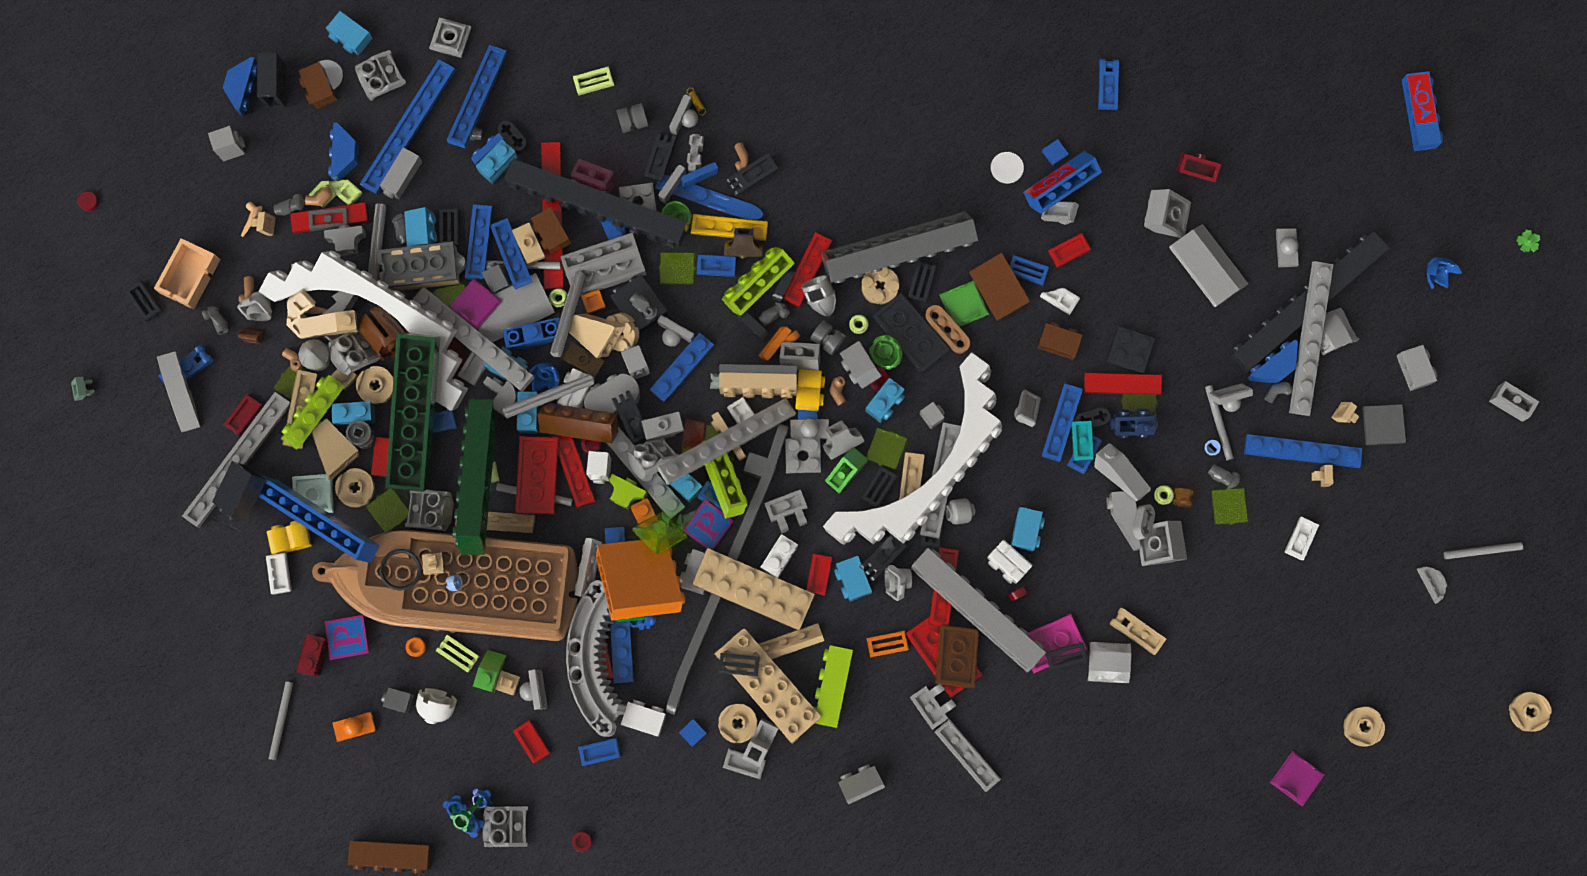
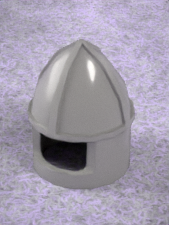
M822 275L804 283L802 290L807 303L821 315L830 317L835 310L836 296L828 276Z
M315 339L308 340L300 347L299 360L304 367L311 371H323L331 364L329 350L324 342Z

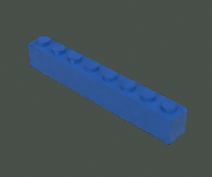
M262 476L267 480L259 495L260 498L354 559L372 563L380 546L379 544L277 479Z

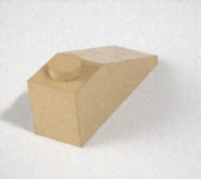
M354 310L298 319L301 339L359 332L357 313Z

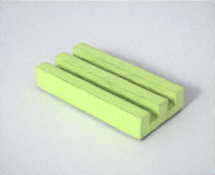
M609 66L573 76L578 96L614 86ZM607 73L606 76L578 83L580 80Z
M446 635L444 641L441 642L440 647L436 650L468 673L480 657L448 635ZM448 641L474 657L471 661L447 644ZM444 647L469 664L468 667L444 652Z

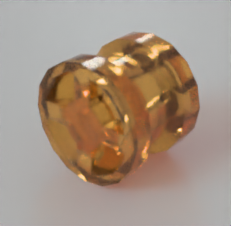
M1175 488V499L1172 504L1180 507H1192L1191 496H1193L1194 491Z

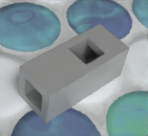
M404 147L402 148L380 184L383 194L392 199L393 197L400 199L422 163L418 155Z

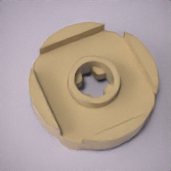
M884 267L876 273H871V271L865 273L862 279V293L869 302L885 305L897 296L899 280L891 269ZM876 282H884L885 289H876Z
M618 313L607 317V320L626 326L623 330L624 335H620L613 347L614 350L624 351V348L637 344L639 330L638 327H635L634 319L630 315Z
M373 366L359 374L356 381V389L359 396L365 402L370 401L374 405L385 404L392 397L394 377L385 368ZM379 381L380 388L373 390L371 384Z
M353 468L338 477L335 491L345 505L361 507L367 505L373 498L375 483L366 471ZM355 483H358L360 490H358L356 493H353V490L350 489V487L354 486Z
M1533 692L1522 693L1516 696L1509 705L1510 717L1513 723L1522 731H1539L1549 723L1551 706L1547 699L1540 694ZM1527 707L1530 709L1534 708L1533 717L1526 714Z
M734 704L726 707L719 716L718 726L720 733L726 740L732 743L748 741L753 737L757 729L755 713L744 704ZM741 718L743 720L741 722L743 727L735 729L733 727V720Z
M1370 707L1353 709L1344 720L1345 736L1353 744L1362 747L1377 743L1382 739L1385 732V725L1380 717L1381 715ZM1365 721L1367 722L1366 726L1369 727V730H1364V732H1362L1359 725L1363 724Z

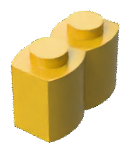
M799 369L796 409L818 411L819 406H823L824 395L820 394V388H824L825 377L821 376L822 371Z
M297 521L290 522V525L286 527L276 525L267 531L271 554L273 555L312 546L309 529Z

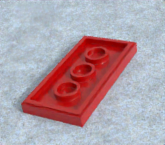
M520 436L515 513L555 515L559 438Z
M928 617L908 631L906 636L936 677L939 626L930 625V617ZM977 666L975 680L982 676ZM942 685L950 698L965 688Z

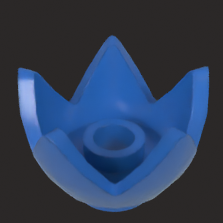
M1436 257L1428 263L1427 280L1431 289L1434 288V282L1448 288L1449 273H1462L1454 261L1448 258Z
M540 363L529 370V373L535 377L532 380L533 392H537L545 387L549 390L558 387L560 376L553 364Z

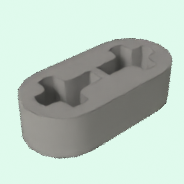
M1150 504L1137 508L1133 534L1138 540L1147 539L1151 536L1155 511Z

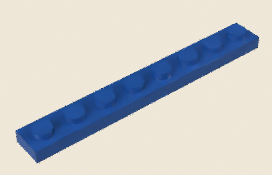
M438 59L361 181L360 185L378 195L381 190L380 184L402 148L407 149L456 71L455 68Z
M605 528L606 544L625 542V528ZM612 620L614 623L610 624L614 683L634 682L631 627L629 621L617 622Z

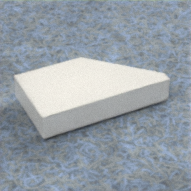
M1065 288L1043 292L1040 295L1041 298L1069 315L1080 297Z

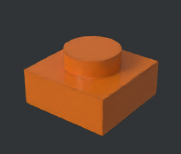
M599 289L581 296L588 314L606 309Z
M648 498L630 506L638 524L656 517Z

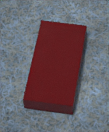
M246 394L223 425L241 436L263 405Z

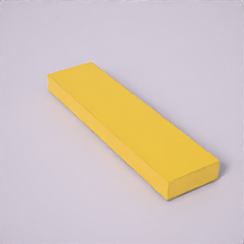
M693 214L691 234L734 238L735 228H754L755 239L766 242L768 222Z

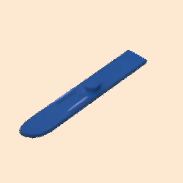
M665 175L663 183L657 182L655 189L661 191L671 176ZM679 184L672 194L741 219L758 220L763 216L762 211L750 203L695 184L685 189Z

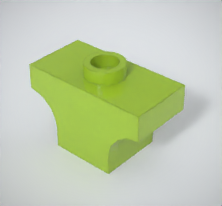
M612 474L609 479L610 484L614 487L610 500L628 510L634 501L644 500L648 495L645 490L636 486L637 483L629 478L623 480Z

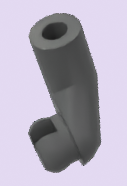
M1288 382L1273 384L1264 399L1269 403H1273L1278 394L1289 395L1292 393L1293 388Z

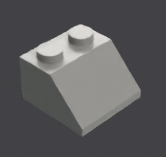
M1170 189L1151 190L1144 226L1156 233L1182 238L1185 236L1191 202Z
M1165 521L1153 524L1151 536L1140 540L1139 550L1142 566L1187 559L1181 521Z
M868 764L859 768L860 773L852 776L850 772L840 777L842 781L838 783L848 804L885 788L875 766L870 768Z

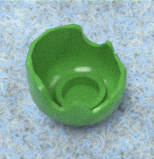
M669 202L662 210V214L687 222L688 225L691 223V212L682 202Z

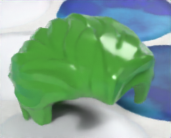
M890 335L879 336L875 338L873 345L869 348L872 362L877 367L880 366L884 370H890L900 364L902 349L894 337Z

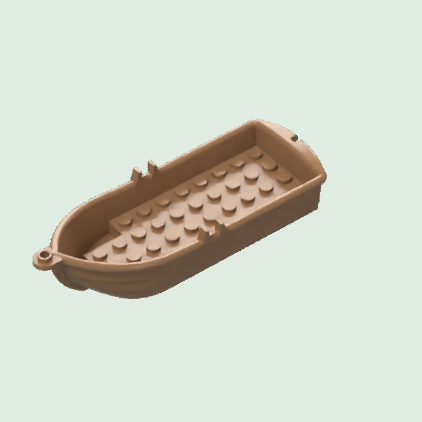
M400 530L385 532L369 538L380 545L372 563L356 560L344 553L334 563L320 562L312 570L313 577L316 580L332 583L337 592L350 606L373 620L394 626L424 628L435 631L445 630L451 633L466 632L560 641L565 637L571 625L578 598L569 597L570 592H575V584L579 573L575 552L568 545L486 537L485 555H461L459 547H456V538H453V534ZM397 549L413 552L419 558L422 565L419 581L407 590L398 591L389 588L384 584L380 576V564L383 558L391 551ZM404 553L391 556L384 565V575L387 581L399 587L410 584L415 579L418 571L414 558ZM443 553L444 573L424 575L422 555ZM321 569H325V573L323 575L319 574ZM452 575H459L463 583L461 590H448L446 588L448 586L447 582H445L446 579Z

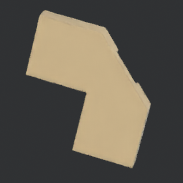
M304 289L291 296L287 301V326L299 338L298 319L307 318L303 313L312 308L316 303Z

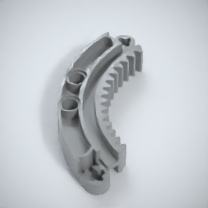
M596 580L589 585L573 615L567 639L566 664L571 691L582 715L600 736L610 737L616 732L614 721L619 715L625 713L626 705L621 704V699H616V693H611L614 690L613 687L608 686L611 680L605 679L609 676V673H604L607 666L602 665L603 662L607 661L606 658L602 657L607 652L602 649V647L607 646V643L603 640L609 637L605 634V632L611 630L608 624H613L614 622L611 621L602 581ZM597 586H600L601 593H597ZM578 644H580L581 647L579 652H577ZM581 671V672H582V677H581V679L579 680L578 674H579V672ZM602 724H607V725H608V727H607V728L609 729L608 732H607V731H604V730H605V727H604Z

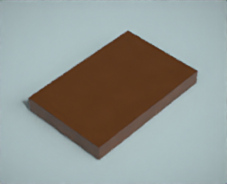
M1002 253L969 272L997 321L1030 303Z
M939 626L935 684L975 688L978 629Z

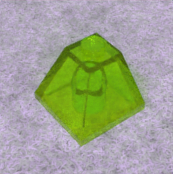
M663 512L632 529L656 554L687 538V534Z

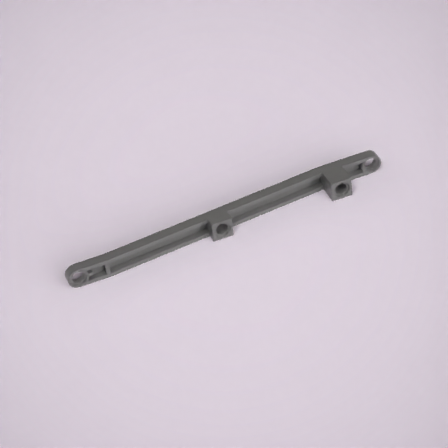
M779 424L768 458L753 453L748 455L744 474L760 478L761 480L727 556L736 561L740 557L772 482L789 426ZM713 593L709 598L677 673L665 711L667 713L676 714L687 678L722 597Z

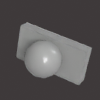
M686 94L683 96L669 126L670 132L674 135L678 134L682 125L691 128L698 122L697 113L689 109L692 99Z
M1058 202L1044 211L1041 219L1059 222L1064 225L1074 222L1079 205L1075 202Z
M1277 229L1278 267H1297L1299 244L1296 229Z
M663 315L658 319L659 326L666 329L663 332L662 340L667 346H676L681 338L689 343L695 338L693 332Z
M1241 383L1210 392L1209 399L1218 405L1222 404L1226 411L1235 412L1241 406L1240 399L1253 396V389Z
M1024 389L1020 396L1019 405L1014 411L1016 420L1033 427L1036 423L1041 398Z
M829 419L790 420L791 439L828 438L825 429L829 427Z
M530 670L528 671L530 682L522 684L519 692L520 696L526 701L533 700L534 710L547 709L542 671Z

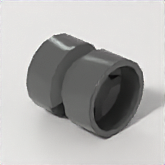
M642 103L632 105L631 109L625 107L616 110L623 133L633 131L634 127L638 129L648 127Z
M823 320L812 334L810 341L822 345L824 351L833 355L842 344L846 335L838 329L833 330V326Z
M358 420L349 424L346 430V437L357 448L368 449L375 443L376 433L367 423Z

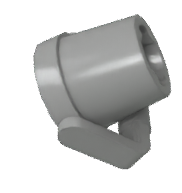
M260 292L252 293L251 297L243 299L237 306L248 320L268 321L271 319V299Z
M893 565L885 568L886 593L896 601L904 598L905 589L912 587L911 570L896 568Z

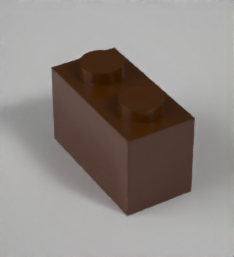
M320 62L299 70L301 75L299 81L303 88L306 87L308 93L305 95L310 105L313 104L318 109L337 101L327 73Z
M551 207L531 218L534 223L531 225L536 235H541L543 240L540 243L545 251H550L551 255L571 244Z
M1052 322L1050 324L1046 323L1037 348L1074 360L1082 335L1078 334L1079 331L1071 328L1066 330L1060 328L1059 324Z

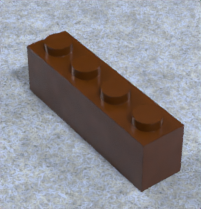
M553 403L543 404L538 412L539 431L541 433L613 443L618 434L616 413Z
M350 841L348 865H353L355 870H365V866L373 867V871H385L386 867L393 868L392 872H405V869H412V873L424 874V870L430 869L432 845Z

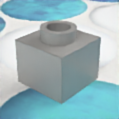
M934 402L920 411L921 417L930 429L944 420L943 415L945 413L940 405L936 406Z

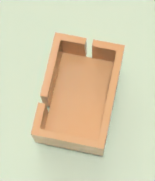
M180 239L154 289L168 298L195 309L211 279L208 274L213 275L220 259L215 254Z

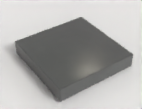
M1402 405L1364 406L1362 408L1366 445L1406 443Z

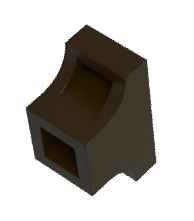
M735 228L734 238L725 242L724 256H738L739 258L762 257L763 243L755 239L754 228Z
M573 342L562 357L574 369L587 375L591 374L595 379L605 364L604 360L596 358L592 353Z

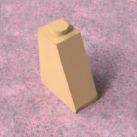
M578 314L573 316L569 333L596 358L609 356L626 326L590 314Z
M327 418L323 422L319 421L312 430L327 479L331 481L359 457L358 450Z

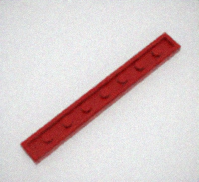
M560 142L541 143L542 170L561 176ZM542 199L543 211L551 207L562 226V207L560 203L555 201L549 203ZM543 248L544 262H561V269H544V289L564 290L563 264L560 257L563 256V249L551 255L549 250L545 251Z

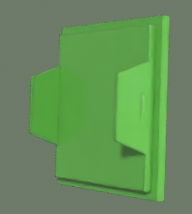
M974 280L939 295L947 314L959 327L989 315Z

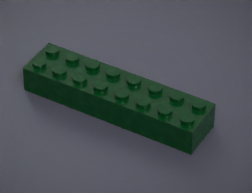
M411 333L397 334L385 488L420 492L429 489L440 336Z
M469 399V406L465 407L467 423L463 425V434L466 436L465 440H462L464 456L460 457L462 474L458 475L460 491H457L456 501L459 503L458 509H455L457 526H453V538H456V547H459L461 555H485L497 417L492 399Z

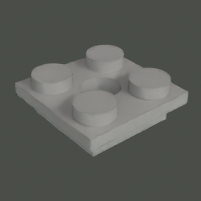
M439 17L429 49L462 58L472 27ZM447 34H455L454 39L450 41L445 39Z
M653 183L619 187L620 198L632 203L635 199L640 198L643 200L641 206L656 211Z
M820 438L785 439L786 473H821ZM799 452H807L809 455L806 461L799 460L797 457Z

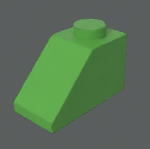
M855 448L851 449L840 460L825 481L840 493L858 474L868 459Z
M487 650L478 668L473 687L495 693V687L503 669L506 655Z

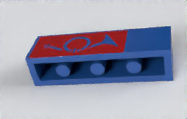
M1429 71L1406 74L1402 79L1414 151L1436 149L1443 141V133L1439 130L1438 125L1440 123V116L1436 113L1435 108L1437 99L1432 91L1434 85L1433 78L1430 77Z
M1083 151L1023 193L1030 207L1041 214L1101 174L1102 171L1096 158Z

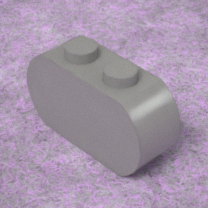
M614 374L607 378V382L604 384H596L591 387L584 400L585 409L607 411L618 415L612 398L615 397L618 403H620L618 395L623 394L626 400L628 398L625 392L629 390L635 404H637L640 399V389L633 377L627 374H619L618 376Z

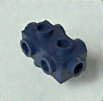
M1121 409L1119 413H1114V418H1110V429L1114 430L1115 435L1120 438H1129L1130 435L1146 438L1149 435H1154L1156 428H1158V419L1149 409H1138V412L1130 413L1128 409ZM1120 421H1127L1123 425L1120 424Z

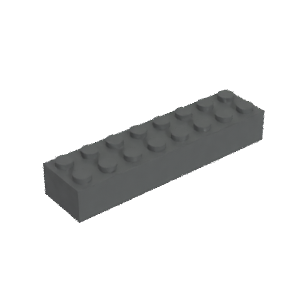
M964 211L820 253L825 272L830 281L841 283L846 280L845 278L852 276L853 278H859L866 272L876 273L887 266L893 268L905 261L915 262L919 260V257L935 256L940 251H953L955 247L961 245L963 247L971 246L973 242L978 241L973 218Z

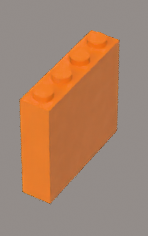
M666 537L597 545L596 559L611 621L681 612L682 604H685V596L680 591V577L676 576V562L671 558L672 548L667 543Z

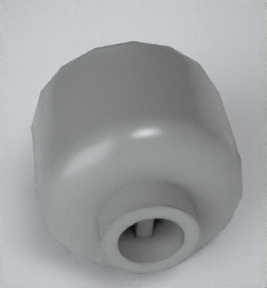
M966 498L951 500L945 507V515L952 524L969 523L972 520V516L975 515V507Z

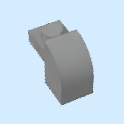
M487 376L483 382L484 385L498 394L493 400L495 411L505 417L503 408L517 403V392L509 381L502 386L503 383L495 377L491 379Z
M762 718L742 759L760 767L779 728Z

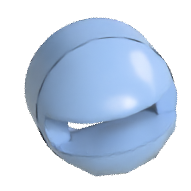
M1210 440L1205 444V451L1209 455H1216L1220 451V444L1216 440ZM1211 443L1217 451L1214 452L1208 445Z
M459 575L449 576L445 581L448 585L446 588L450 591H459L462 588L463 583Z

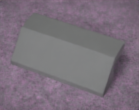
M1203 224L1191 230L1169 247L1214 307L1225 302L1234 293L1248 285V282Z
M633 233L560 256L570 286L576 271H581L585 275L579 297L598 289L602 290L626 282L634 276L646 275Z
M536 273L530 275L533 282L516 290L513 284L493 293L502 302L478 329L491 342L497 341L504 337V329L531 324L555 313Z

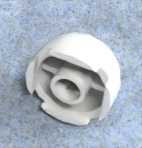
M425 688V692L419 690L416 708L420 716L427 723L436 724L437 722L449 719L453 714L457 702L454 696H451V698L446 697L447 692Z

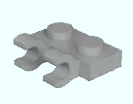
M692 134L689 138L691 149L687 155L688 173L701 168L702 155L699 152H703L704 137L699 134Z
M801 490L764 503L771 522L777 520L781 533L789 531L784 517L792 514L796 515L799 526L807 524L803 510L807 509V505Z
M939 684L930 691L925 686L910 697L932 730L946 721L948 717L945 713L956 706L952 699L943 706H939L934 697L945 690Z

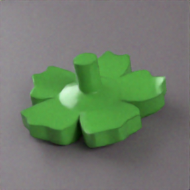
M1525 230L1522 236H1518L1517 242L1518 245H1522L1520 249L1523 252H1529L1530 250L1535 252L1538 250L1539 244L1537 242L1541 240L1540 235L1532 234L1531 230Z

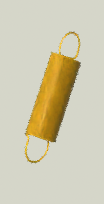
M695 91L690 92L688 95L691 97L699 113L704 107Z

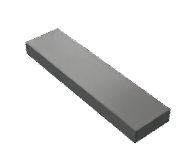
M950 719L935 731V734L985 792L1001 780Z

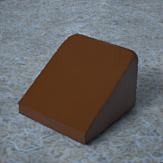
M246 327L238 334V337L244 342L260 344L264 331Z

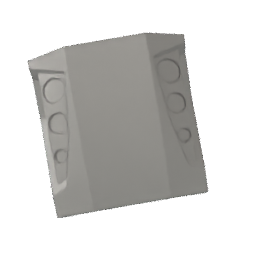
M390 50L374 55L355 66L358 79L371 101L379 95L406 84L405 79L401 76L393 60Z
M1341 308L1326 313L1320 348L1322 355L1359 340Z
M360 331L343 334L329 341L327 345L330 360L340 373L350 375L353 371L380 360V357Z
M664 438L634 446V450L628 454V459L632 470L640 479L659 472L657 468L660 465L679 456V454L677 455L669 447Z
M410 490L408 520L405 523V527L446 531L451 524L454 503L451 493L426 490L424 492Z
M1089 642L1088 681L1129 683L1131 644Z
M528 806L485 807L483 814L484 847H527L526 812Z

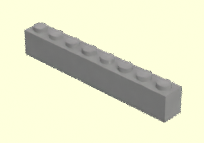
M927 548L911 566V569L1028 673L1046 653L1043 650L1044 647L1037 641L1033 642L1028 637L1027 631L1023 628L1015 626L1013 624L1014 620L1007 614L1003 615L994 602H988L984 598L985 595L982 591L970 586V581L963 575L959 576L955 572L956 569L950 563H944L940 559L941 556L938 552Z

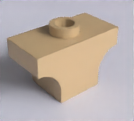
M530 223L512 230L527 265L545 258Z

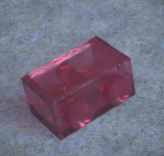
M578 159L571 172L572 181L608 194L614 185L613 171Z

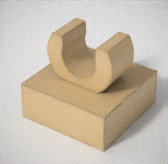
M258 212V219H252L251 227H257L256 231L267 236L274 235L276 217L266 212Z
M1341 402L1332 418L1336 422L1350 423L1352 421L1355 423L1359 418L1354 413L1357 406L1352 402Z
M1324 465L1320 468V471H1314L1312 473V481H1321V487L1333 485V465Z
M443 553L422 555L424 575L444 573Z
M501 671L495 690L514 696L521 677Z

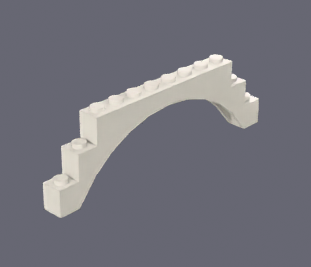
M334 251L322 252L315 266L305 260L295 262L289 275L280 270L268 273L259 292L274 302L293 296L301 289L305 291L318 289L343 291L361 296L381 306L394 316L411 334L440 336L436 402L451 411L458 408L468 389L464 387L461 381L452 379L462 359L458 357L456 352L447 350L457 332L450 322L446 320L441 321L436 318L437 315L432 311H425L420 308L421 305L419 303L405 299L403 293L396 290L392 291L388 288V284L380 280L376 281L370 273L358 270L354 263L350 261L345 262Z
M971 352L959 366L965 390V412L957 441L951 454L939 471L922 487L907 497L887 506L858 512H835L823 526L826 532L843 545L854 538L856 531L872 544L884 537L885 530L903 544L914 536L916 528L926 522L927 515L938 508L939 501L943 496L949 495L956 481L959 482L964 477L965 470L976 463V457L981 452H985L993 437H998L1002 431L1001 421L987 411L995 406L997 400L995 393L982 384L991 375L990 366Z

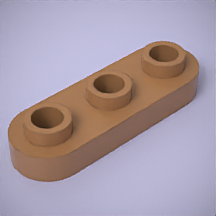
M937 305L929 307L925 315L927 322L954 352L959 354L965 353L970 346L968 336L942 307ZM936 313L938 318L933 319L931 315ZM946 327L950 328V329H951V332H950V333H946V332L944 331V328H946ZM961 341L964 346L958 347L957 342Z

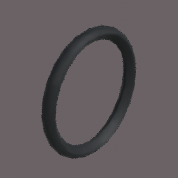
M397 549L391 551L383 558L380 564L381 579L385 585L393 590H407L413 587L421 577V562L409 550ZM404 553L410 555L416 561L418 567L417 575L406 586H394L385 578L384 565L391 556Z

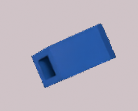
M252 57L229 69L223 85L225 93L241 116H244L245 111L249 109V97L255 88L254 80L255 76H257L258 62Z
M333 123V129H330V139L333 141L332 147L329 148V156L332 158V163L328 167V173L334 181H340L358 165L359 146L338 123Z
M559 317L504 329L503 334L506 348L529 349L553 342L560 322Z
M1295 339L1291 343L1287 341L1279 347L1281 349L1279 353H1271L1265 358L1266 363L1264 365L1258 364L1250 370L1252 374L1248 379L1256 382L1279 383L1296 369L1297 340Z

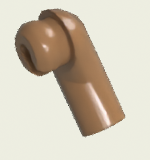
M737 143L734 146L740 158V161L735 163L737 171L748 166V153L743 143Z
M323 187L316 196L306 195L305 204L325 205L332 196L331 189Z
M247 276L244 278L245 294L239 296V302L251 297V294L254 293L253 277Z
M286 348L282 356L290 360L293 371L301 370L303 365L299 360V355Z
M840 376L833 379L829 390L838 406L846 402L841 393L845 385V379Z

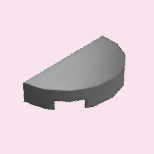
M1418 568L1417 571L1434 603H1438L1443 599L1446 592L1447 583L1445 577L1434 568Z

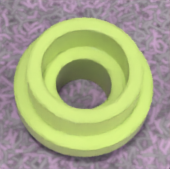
M554 289L549 295V301L554 307L560 308L565 305L568 295L563 289ZM562 296V300L556 301V297Z
M862 315L852 317L849 323L851 331L856 334L864 333L868 329V320ZM861 322L863 326L857 328L855 324Z
M1163 485L1155 490L1154 498L1159 504L1167 505L1173 500L1174 493L1170 487ZM1161 492H1165L1167 494L1166 499L1161 498Z

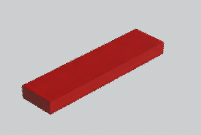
M365 202L318 209L347 208L348 225L368 222ZM308 211L290 214L293 233L310 231ZM343 213L313 215L314 225L343 223ZM326 215H330L332 217V221L330 223H326L324 221V217Z
M815 232L782 300L800 308L805 298L802 285L815 278L823 262L820 252L829 250L832 244L831 239Z
M1084 374V393L1161 395L1162 375Z
M552 436V438H559L558 455L577 508L596 502L573 437Z
M939 548L940 559L944 563H950L956 569L959 550ZM933 590L929 624L949 626L951 604L937 591Z

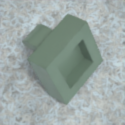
M83 377L74 378L71 385L75 401L83 400L85 396H90L94 393V390H87L85 387L86 385H91L92 380L84 381Z

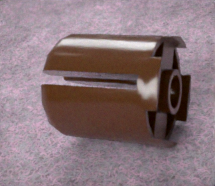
M381 306L370 309V312L389 336L386 338L366 313L361 317L358 329L381 360L385 361L384 358L390 356L395 358L397 334L409 332L394 316Z

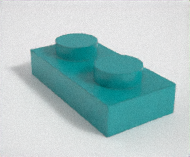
M1072 422L1073 460H1093L1092 422Z

